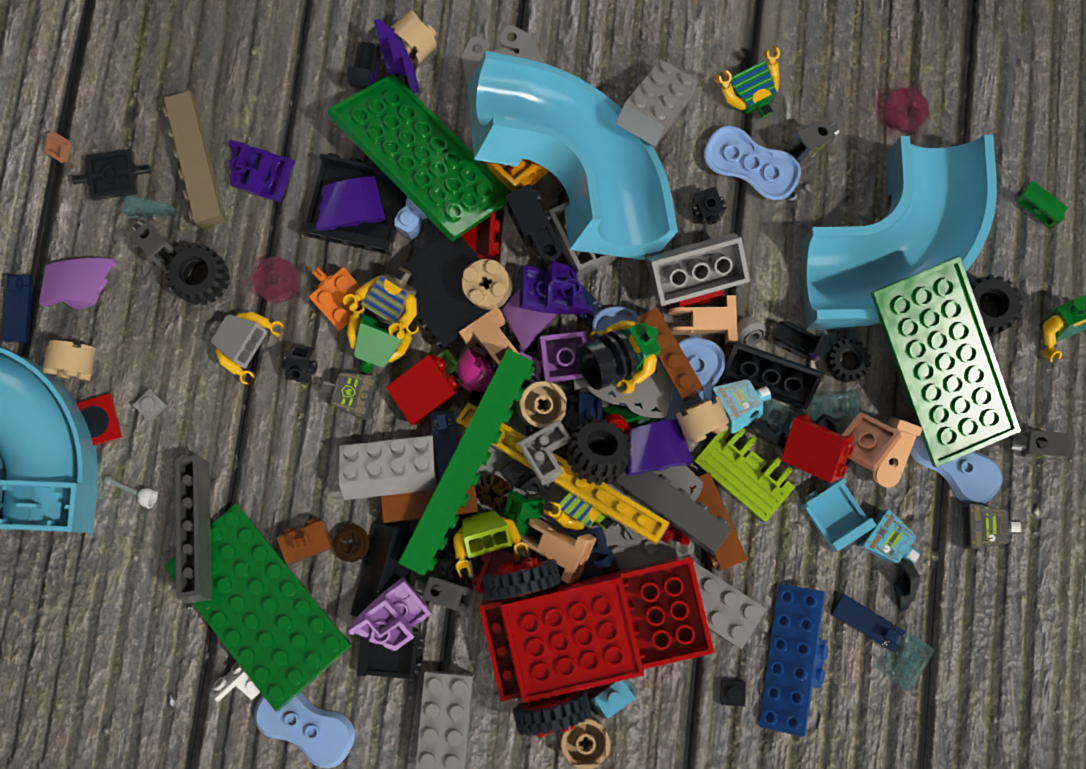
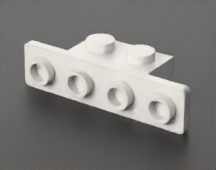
M238 662L233 665L231 671L225 677L219 678L212 688L213 698L217 702L235 686L250 699H254L260 693Z

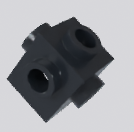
M716 186L694 193L692 212L695 219L699 218L701 225L705 223L712 225L721 221L720 218L725 213L726 202L723 196H719Z
M292 344L283 359L282 368L285 369V379L296 382H309L311 376L316 374L318 362L315 361V348Z
M454 545L446 546L442 550V557H438L439 570L444 571L446 580L474 577L473 557H466V560L470 563L472 574L469 575L468 568H463L460 571V577L456 569L459 559H456Z

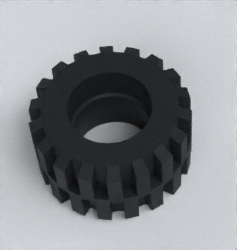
M187 244L183 246L184 250L182 251L178 248L175 251L177 255L175 257L170 256L171 264H166L165 268L169 271V273L165 274L166 279L169 281L167 284L173 292L184 301L190 302L193 305H198V303L208 305V300L213 303L217 301L215 299L217 295L221 298L223 295L222 289L227 290L228 287L225 281H230V276L226 273L229 269L224 264L225 261L206 245L201 247L199 244H193L191 248ZM197 265H207L208 274L206 279L198 285H189L188 274L191 269Z
M994 275L983 276L970 284L988 337L999 334L1013 326L1021 315L1018 312L1023 307V305L1019 304L1022 301L1021 295L1017 296L1016 292L1019 291L1017 287L1012 288L1010 286L1012 282L1009 280L1004 282V277L1001 276L994 278ZM981 295L988 296L995 301L998 308L996 317H990L981 310L979 304Z
M591 419L590 423L585 421L581 426H578L575 433H573L566 456L568 457V465L572 466L571 471L573 474L578 473L577 477L580 480L586 479V483L589 484L596 482V485H602L605 482L607 485L612 480L616 481L622 475L631 455V443L628 442L629 437L627 434H623L624 430L621 427H615L616 424L613 422L611 424L606 423L604 419H601L600 422L597 419ZM590 448L601 449L608 456L597 455Z

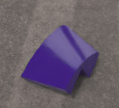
M375 19L374 22L388 74L394 73L396 76L406 74L411 91L413 93L420 92L412 61L404 45L386 23L381 19Z
M229 139L228 146L231 148L232 159L229 160V167L231 169L230 185L245 192L281 203L295 161L291 158L272 154L267 150L251 147L245 143Z
M375 177L353 178L323 186L322 201L318 208L320 213L318 222L315 224V230H334L341 226H358L361 223L382 222L385 220Z
M553 261L546 270L523 265L520 269L519 308L552 314H589L592 312V306L588 305L584 298V289L578 281L574 267Z
M677 419L655 422L628 431L631 455L629 457V467L626 469L627 476L643 475L648 471L666 470L673 466H688L693 463L686 439Z

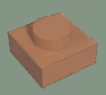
M55 131L47 133L44 152L61 163L68 161L71 142Z

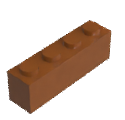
M655 307L637 318L639 324L645 322L648 326L655 327L658 330L656 340L661 347L658 357L683 401L685 402L703 392L704 388L659 309Z
M708 472L698 477L703 482V488L695 503L701 502L710 509L709 513L716 518L721 516L730 523L729 527L732 530L714 556L712 554L708 555L713 568L717 567L718 571H722L748 559L711 473ZM696 485L693 487H689L691 494L693 493V489L696 488Z
M470 485L466 493L470 497L464 508L459 507L456 515L479 513L476 486ZM435 490L381 496L383 522L387 524L421 520Z

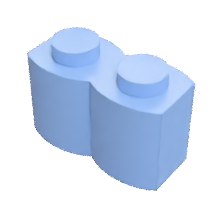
M407 197L406 206L398 212L395 218L396 230L399 234L413 240L420 233L423 221L428 217Z

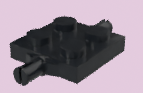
M131 149L86 155L87 168L85 174L72 175V181L74 185L87 183L90 190V198L93 201L138 194V175L151 174V168L149 164L136 166L134 152Z

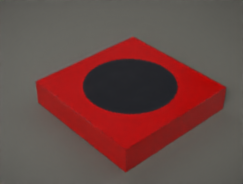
M109 393L76 403L84 416L94 446L123 438L112 394Z

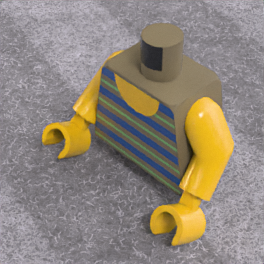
M401 267L398 268L395 276H377L359 288L355 295L347 294L343 298L344 305L349 301H354L349 306L351 311L358 308V301H362V306L391 323L388 329L391 336L394 335L395 331L399 330L397 333L398 339L404 338L405 331L403 329L408 328L417 315L416 290L407 284L411 272Z

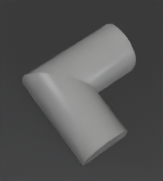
M557 420L518 442L520 449L542 485L549 484L562 475L563 471L552 452L571 442V438L561 421Z

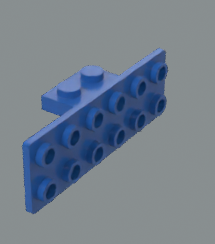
M783 584L778 585L759 726L762 728L801 737L806 736L812 688H821V684L824 683L825 670H823L824 660L828 656L827 640L819 639L825 597L824 591Z

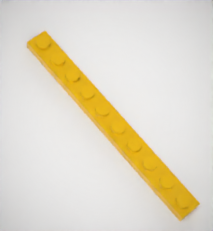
M468 402L456 419V423L467 429L478 407ZM502 422L499 430L503 433L498 443H492L491 445L532 469L518 445V442L525 439L526 436ZM552 452L563 471L562 475L554 480L553 483L655 545L658 544L669 526L668 521L604 483L596 485V482L586 483L587 480L584 478L580 480L577 477L578 473L573 474L571 471L572 466Z

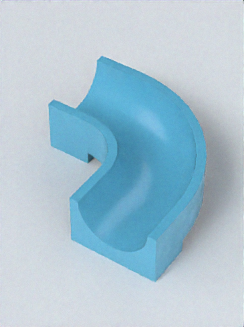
M490 51L484 52L467 86L474 160L517 167L522 159H527L540 164L552 172L564 186L570 204L564 211L570 250L646 260L647 256L660 253L678 232L668 179L653 146L616 124L622 108L594 86L564 70L529 59Z
M983 135L975 141L945 148L918 147L910 143V136H900L885 155L888 198H892L890 210L886 218L868 226L812 227L801 242L805 330H848L857 326L880 324L881 322L870 292L956 256L961 257L965 271L969 269L985 244L995 214L997 177L993 135Z
M0 347V530L93 533L98 490L97 451L92 443L91 434L84 416L76 404L78 402L54 375L42 373V366Z

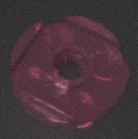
M914 87L900 88L893 91L886 99L882 109V116L890 128L900 130L901 133H910L919 129L928 118L929 106L919 89ZM903 106L910 109L909 115H905V112L901 113L900 110Z
M270 257L263 260L258 265L255 275H253V286L256 292L270 303L285 302L292 298L300 288V276L296 267L291 262L280 257ZM274 275L282 276L279 285L271 284V281L274 280Z

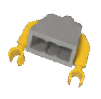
M254 312L240 313L236 316L227 315L223 322L218 320L213 322L210 328L211 332L214 333L211 343L216 346L215 353L219 363L232 374L239 375L240 381L243 384H249L244 380L245 374L249 373L253 378H255V374L251 371H244L241 367L246 368L268 333L265 328L270 329L273 336L280 337L281 334L274 332L273 328L279 326L284 329L283 324L278 321L271 323L269 319Z

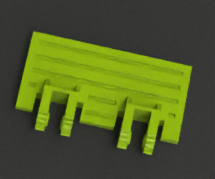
M745 428L737 431L728 442L725 441L731 434L728 429L718 433L693 462L705 473L710 472L712 478L760 520L764 523L767 522L795 488L789 481H786L781 488L779 487L793 469L788 466L782 471L777 480L774 481L769 475L780 465L781 459L779 457H776L763 473L761 470L767 462L751 450L744 457V454L757 438L754 436L750 437L739 451L733 445L745 433Z

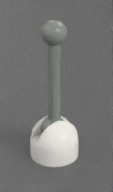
M111 476L104 478L106 485L112 484L136 495L138 503L148 509L153 507L158 498V492L152 489L145 488L137 491L113 480Z

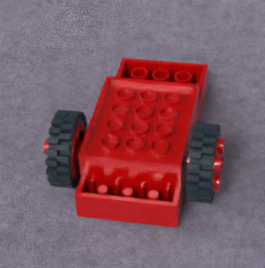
M690 555L585 578L570 584H559L561 580L555 559L538 561L537 557L524 559L520 565L514 566V562L502 564L498 571L482 577L486 597L490 601L481 602L479 609L501 702L522 697L523 703L513 708L517 732L520 735L530 736L533 734L536 737H545L550 735L552 731H571L579 723L585 722L586 719L592 716L587 692L584 689L645 676L644 669L715 653L693 559Z

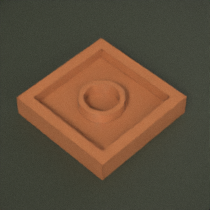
M862 412L856 416L842 434L843 436L849 434L854 436L852 443L854 444V450L848 458L873 472L876 471L902 437L900 431Z

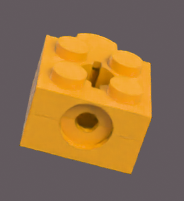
M522 159L517 167L486 162L488 169L511 192L528 184L532 187L549 172L548 169L540 164L527 159Z

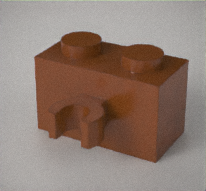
M316 518L305 522V527L296 530V527H292L282 531L283 536L278 537L277 540L286 565H292L333 549V541L325 521H318Z

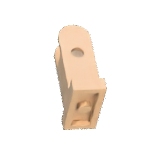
M727 295L724 299V307H678L669 309L670 315H690V326L670 328L672 334H725V345H733L735 341H738L736 295Z
M499 308L489 311L459 331L468 349L479 343L497 368L507 349L518 353L500 329L506 322Z
M893 417L889 418L887 425L900 431L902 437L876 471H872L874 481L888 488L898 484L916 436L920 437L923 429ZM893 458V463L889 465V460Z
M530 518L528 524L543 533L542 538L539 541L533 537L523 536L521 542L527 544L530 549L551 560L555 559L558 565L565 568L561 577L562 581L568 584L579 581L597 538L586 534L578 536L576 540L542 520Z

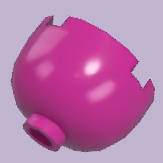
M467 349L457 366L458 375L462 380L461 386L469 392L475 390L485 393L497 367L493 368L488 363L490 360L479 352Z

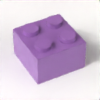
M586 331L547 335L537 338L542 381L556 383L584 379L577 363L576 351L579 344L587 341Z

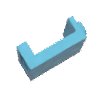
M844 478L832 483H825L824 490L819 493L817 490L811 492L804 497L806 502L801 504L832 552L840 551L877 526L872 518H867L846 487V480Z

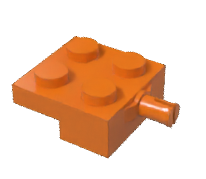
M318 266L315 269L320 275L315 270L311 273L320 281V284L308 297L340 331L349 323V318L353 315L349 306L354 301H349L344 305L343 298L347 294L355 295V292L361 286L343 266L328 277ZM358 301V308L355 311L362 309V301Z

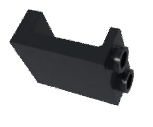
M413 630L414 638L396 651L388 649L382 644L372 643L368 638L361 636L357 676L372 675L415 681L417 675L421 676L422 661H419V652L424 651L425 637H421L422 631Z

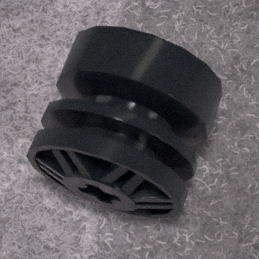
M612 330L607 334L600 335L598 339H590L579 344L577 347L576 357L580 371L586 382L595 390L603 389L612 385L615 380L621 381L625 377L633 376L636 373L637 361L633 347L628 338L619 330Z

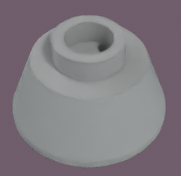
M753 317L740 319L737 323V342L749 346L756 345L765 336V325Z

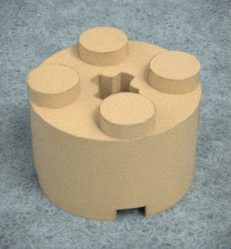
M413 11L404 14L391 27L404 45L412 64L415 63V66H418L436 48L435 30L430 25H425L419 20V17Z
M483 259L472 263L465 269L462 287L466 297L474 305L482 309L494 310L506 303L512 291V281L501 264L494 260ZM489 280L491 283L489 284V289H485V282Z
M49 340L46 346L42 373L56 375V378L61 379L76 377L78 380L90 381L96 348L84 344L79 346L68 341Z
M539 381L526 386L520 400L516 401V409L520 419L527 426L535 429H543L557 420L561 421L566 413L567 400L563 390L558 385L547 381ZM538 401H545L544 409H538Z
M719 396L713 397L714 402L711 400L707 401L706 399L683 409V415L680 412L675 413L686 440L696 443L706 439L705 434L711 431L717 434L728 429L727 424L730 421Z
M590 716L585 722L575 726V729L562 732V752L568 762L578 769L596 768L606 759L610 751V738L602 722ZM583 737H588V740L592 741V743H588L586 748L583 747L582 743H579V741H583Z

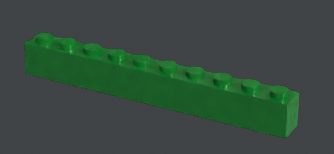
M507 349L399 564L423 576L427 570L432 572L438 560L434 557L437 550H443L449 539L445 536L448 528L454 529L459 519L456 513L459 507H465L470 495L466 494L470 485L475 487L481 476L477 471L481 464L486 466L492 454L488 451L491 444H497L503 433L499 430L502 422L508 423L513 413V410L510 409L513 401L518 402L525 390L521 388L524 379L529 381L535 370L532 367L533 361Z

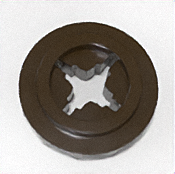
M489 474L483 476L477 482L476 492L479 493L478 500H483L485 506L490 505L493 509L498 507L503 509L506 506L508 494L512 491L509 484L503 478ZM491 488L493 489V492L497 494L495 498L493 494L489 492Z
M343 526L334 535L333 550L341 560L357 562L366 556L370 548V537L365 529L360 526ZM354 534V541L361 544V546L353 547L350 552L349 546L342 542L351 540Z

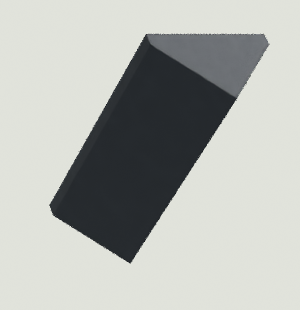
M735 341L730 347L720 380L728 383L749 380L755 390L767 386L771 393V398L807 410L824 376V372Z
M375 523L370 540V548L365 558L350 615L358 617L378 596L404 577L408 582L411 569L399 564V561L413 532Z

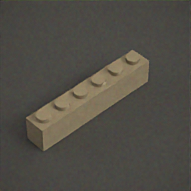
M191 91L164 97L166 106H163V111L166 119L170 121L171 126L168 127V132L171 139L175 141L176 147H173V152L176 160L180 161L181 168H178L181 180L185 182L186 188L183 189L186 201L190 202L191 209L188 212L192 223H196L202 229L227 222L196 98Z

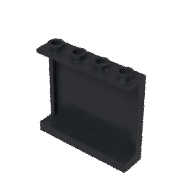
M334 153L320 154L319 157L322 163L306 222H302L300 228L304 237L391 255L397 235L395 218L404 207L406 195L374 162L370 165L362 163L357 158H349L347 160ZM375 177L385 220L382 222L361 223L358 226H341L334 230H315V224L318 222L320 213L318 208L322 201L323 186L353 178Z
M441 234L401 266V268L411 272L407 284L416 290L417 314L420 316L418 322L425 330H431L434 334L431 338L439 348L443 346L445 349L448 348V350L450 349L449 346L461 337L459 331L491 311L474 305L463 291L462 279L465 269L472 263L480 260V258L462 236L451 242L444 234ZM489 280L485 282V289H489V284H491Z

